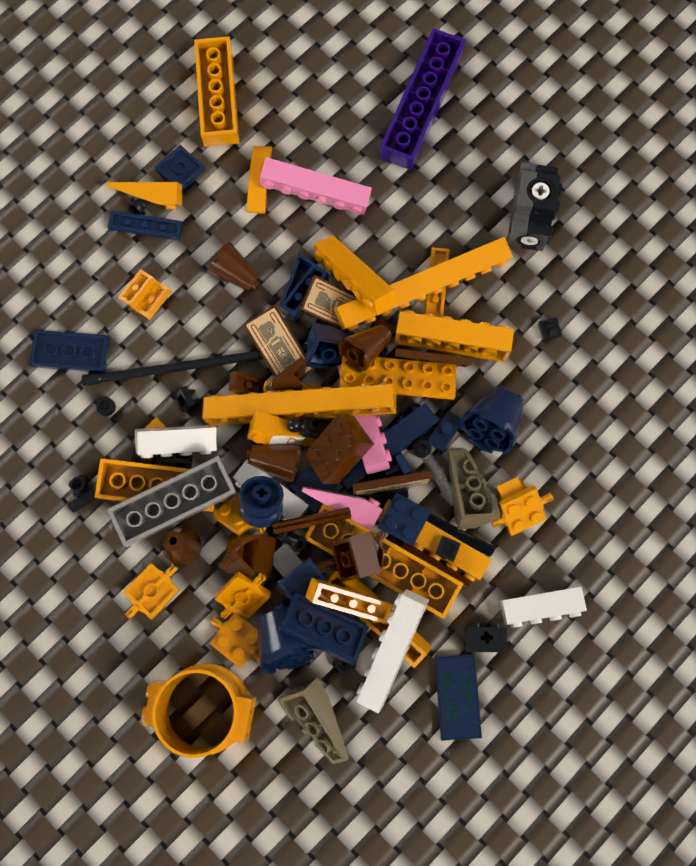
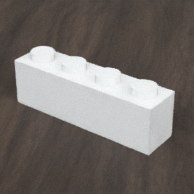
M213 425L135 429V450L137 455H141V458H152L153 454H161V457L173 456V453H180L182 456L192 455V452L211 454V451H217L216 427Z
M246 460L233 478L236 481L235 485L241 488V485L246 480L254 476H271L249 465L248 460ZM282 486L284 501L281 520L304 516L310 508L309 505Z
M582 587L500 601L504 625L510 624L511 628L523 626L522 622L530 621V625L542 623V618L548 617L550 621L562 619L561 615L569 614L570 618L582 616V611H587Z

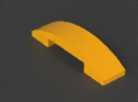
M254 146L248 183L247 213H266L267 189L259 184L265 158H271L272 147Z

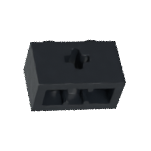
M469 623V627L464 628V652H507V627H501V623H489V627H481V623ZM484 632H486L487 636H490V640H487L486 644L480 637L484 635Z

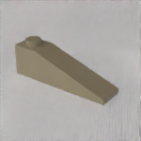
M448 450L457 529L478 528L499 519L501 515L497 498L494 493L490 492L487 487L488 483L485 478L481 477L477 470L478 467L468 450Z
M317 677L302 682L277 699L287 716L292 721L296 720L303 727L301 731L305 735L309 734L316 741V747L332 764L349 759L329 696Z

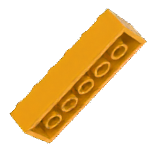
M230 36L195 39L200 130L204 147L240 144L233 52Z
M404 310V312H399L395 345L506 362L512 349L514 329H510L505 325L496 327L486 322L478 324L472 323V321L467 319L459 321L453 320L449 316H442L440 318L434 317L430 313L415 314L414 311Z
M100 458L95 498L124 502L190 469ZM217 504L203 511L215 512Z

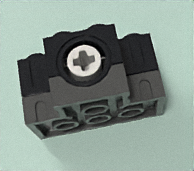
M521 162L515 181L507 238L508 246L543 251L545 245L549 244L550 237L552 238L554 226H551L552 220L555 219L556 212H558L560 201L557 199L562 190V183H560L561 175H558V167L536 166V164Z

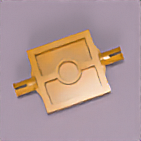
M534 485L499 501L501 517L492 521L491 525L495 528L504 523L508 533L513 536L546 520L543 505L554 500L551 493L539 497L537 488Z
M239 493L230 500L226 499L219 502L223 506L213 512L216 520L238 536L252 528H255L260 533L266 530V527H253L243 521L239 513Z
M150 563L123 592L133 604L125 615L131 619L138 611H141L153 620L180 591L170 578L178 568L172 564L163 572L153 563Z
M238 571L215 596V600L225 607L220 613L221 617L227 619L234 613L248 620L271 596V591L260 585L266 580L265 575L259 573L252 580Z
M233 614L224 623L216 618V616L210 620L209 623L215 626L218 631L209 644L240 669L252 658L259 663L258 630L238 614Z

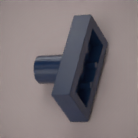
M448 410L428 439L431 446L443 453L459 430L461 418Z
M403 453L395 457L394 465L390 466V469L383 470L386 478L411 473Z

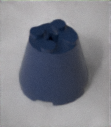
M497 385L496 388L491 389L465 412L460 420V429L465 431L469 436L467 440L477 448L491 454L493 451L507 454L512 450L517 440L524 409V398L507 390L502 385Z
M286 604L278 605L274 608V611L264 612L257 616L259 665L264 674H274L276 669L284 670L288 668V670L297 668L315 659V653H320L319 649L278 630L288 608Z

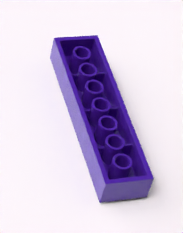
M435 28L432 29L379 147L380 159L413 170L464 54L466 39Z

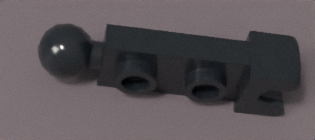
M306 416L299 420L293 417L288 419L286 427L292 433L301 430L302 437L317 439L332 421Z

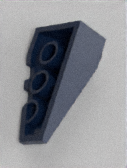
M314 323L307 338L306 367L329 369V366L341 365L342 357L339 354V342L353 334L333 326ZM387 347L381 351L378 357H385L388 351Z

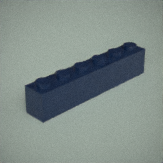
M426 403L422 405L417 404L410 410L412 413L406 417L405 415L401 416L395 421L396 425L392 428L388 426L382 431L387 441L386 444H383L385 450L389 449L392 459L438 425V417ZM362 458L340 482L347 492L352 490L353 483L363 482L372 475H367Z

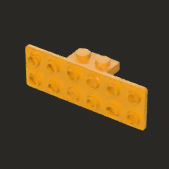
M344 355L342 356L339 388L345 385L356 387L362 384L380 385L381 383L394 384L396 394L455 399L457 371L455 364L377 357L366 371L357 373L345 364L347 360Z

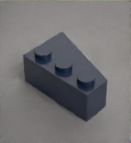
M300 253L296 257L297 260L292 269L290 280L279 305L281 313L296 324L304 315L303 312L299 311V308L313 275L329 282L328 272Z

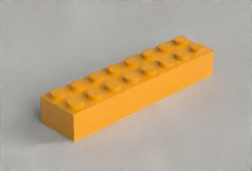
M323 504L318 513L327 512L334 509ZM352 519L311 526L305 537L307 541L333 555L331 542L371 532L376 537L377 533ZM384 538L382 541L384 550L382 572L370 575V577L397 593L403 594L408 589L429 599L426 609L445 619L464 583Z

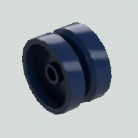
M254 476L241 485L239 491V513L245 523L253 527L265 528L281 518L284 492L280 483L271 477Z

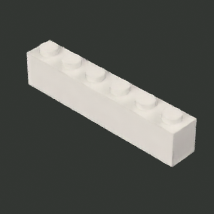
M408 589L403 594H398L394 603L397 606L396 610L390 613L386 622L389 624L388 629H384L379 638V641L382 642L380 648L376 647L371 657L374 659V662L365 671L366 681L365 683L362 682L357 690V694H359L357 703L376 713L380 712L429 599Z

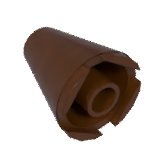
M230 242L218 252L214 263L211 262L207 271L210 274L248 292L251 289L254 291L260 284V281H258L259 275Z
M378 325L347 336L339 342V354L341 357L344 355L347 360L345 364L351 370L357 373L366 371L391 340V331L384 325Z
M252 445L251 448H247L245 459L248 460L249 465L286 483H293L298 469L296 465L297 461L299 462L301 447L297 445Z
M179 526L173 528L165 535L162 548L165 557L170 562L176 565H186L198 558L202 545L200 536L195 530L190 527Z

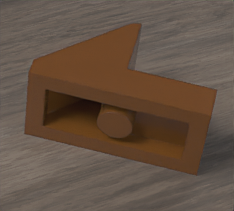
M302 356L273 379L272 388L283 391L289 389L294 391L302 390L303 384L298 378L306 372L307 361Z
M233 371L230 374L229 391L239 395L250 392L264 393L263 386L265 381Z

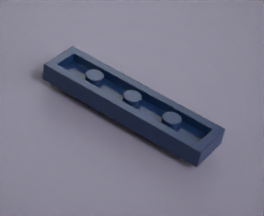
M111 210L107 228L111 231L180 241L183 222Z

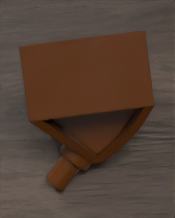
M379 530L376 537L371 532L330 543L341 582L382 572L384 561L382 541L386 535L383 531Z
M232 533L227 545L226 555L219 563V567L223 570L226 569V573L236 574L239 571L245 576L257 577L259 573H262L266 578H271L276 538L260 534H242L238 536Z

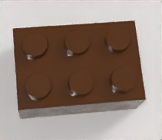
M339 413L304 455L322 483L338 485L374 443L353 415Z

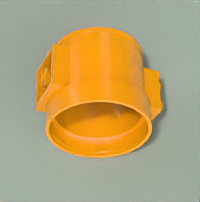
M213 663L198 664L184 669L168 681L156 680L152 681L151 685H148L146 690L148 702L147 706L143 707L141 719H144L143 725L154 727L161 743L171 752L182 757L199 758L219 753L234 742L245 743L249 739L256 697L249 695L242 679L231 669ZM193 673H203L216 678L228 690L233 702L234 717L231 729L220 744L212 747H196L184 742L175 733L169 720L168 706L172 692L180 681Z

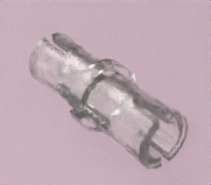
M429 454L424 457L422 461L428 470L431 471L432 479L435 480L441 492H446L452 488L444 474L445 470L439 466L434 455Z

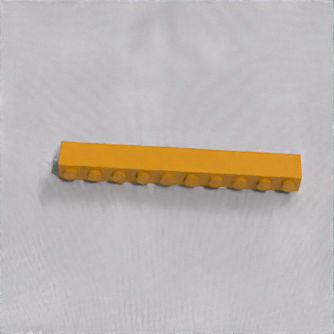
M502 237L389 285L395 291L396 305L380 314L385 317L392 314V309L399 307L401 310L410 306V301L420 302L427 299L426 295L431 292L434 296L443 292L442 288L448 286L450 289L459 285V281L462 279L469 281L476 278L475 274L481 272L483 275L492 271V266L497 265L499 268L508 264L507 260L513 258L506 238ZM358 299L334 309L342 330L348 328L349 331L359 328V323L363 321L366 324L376 320L375 316H377L372 310H368L365 304Z
M381 383L380 385L362 384L356 387L345 385L341 388H305L300 391L289 389L284 392H250L244 395H212L211 397H204L202 419L208 425L213 426L250 423L256 410L286 420L293 417L300 420L303 416L318 419L335 418L339 413L353 416L396 414V390L394 384Z

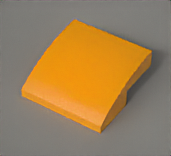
M140 269L118 296V299L150 320L172 291L156 281L153 276Z

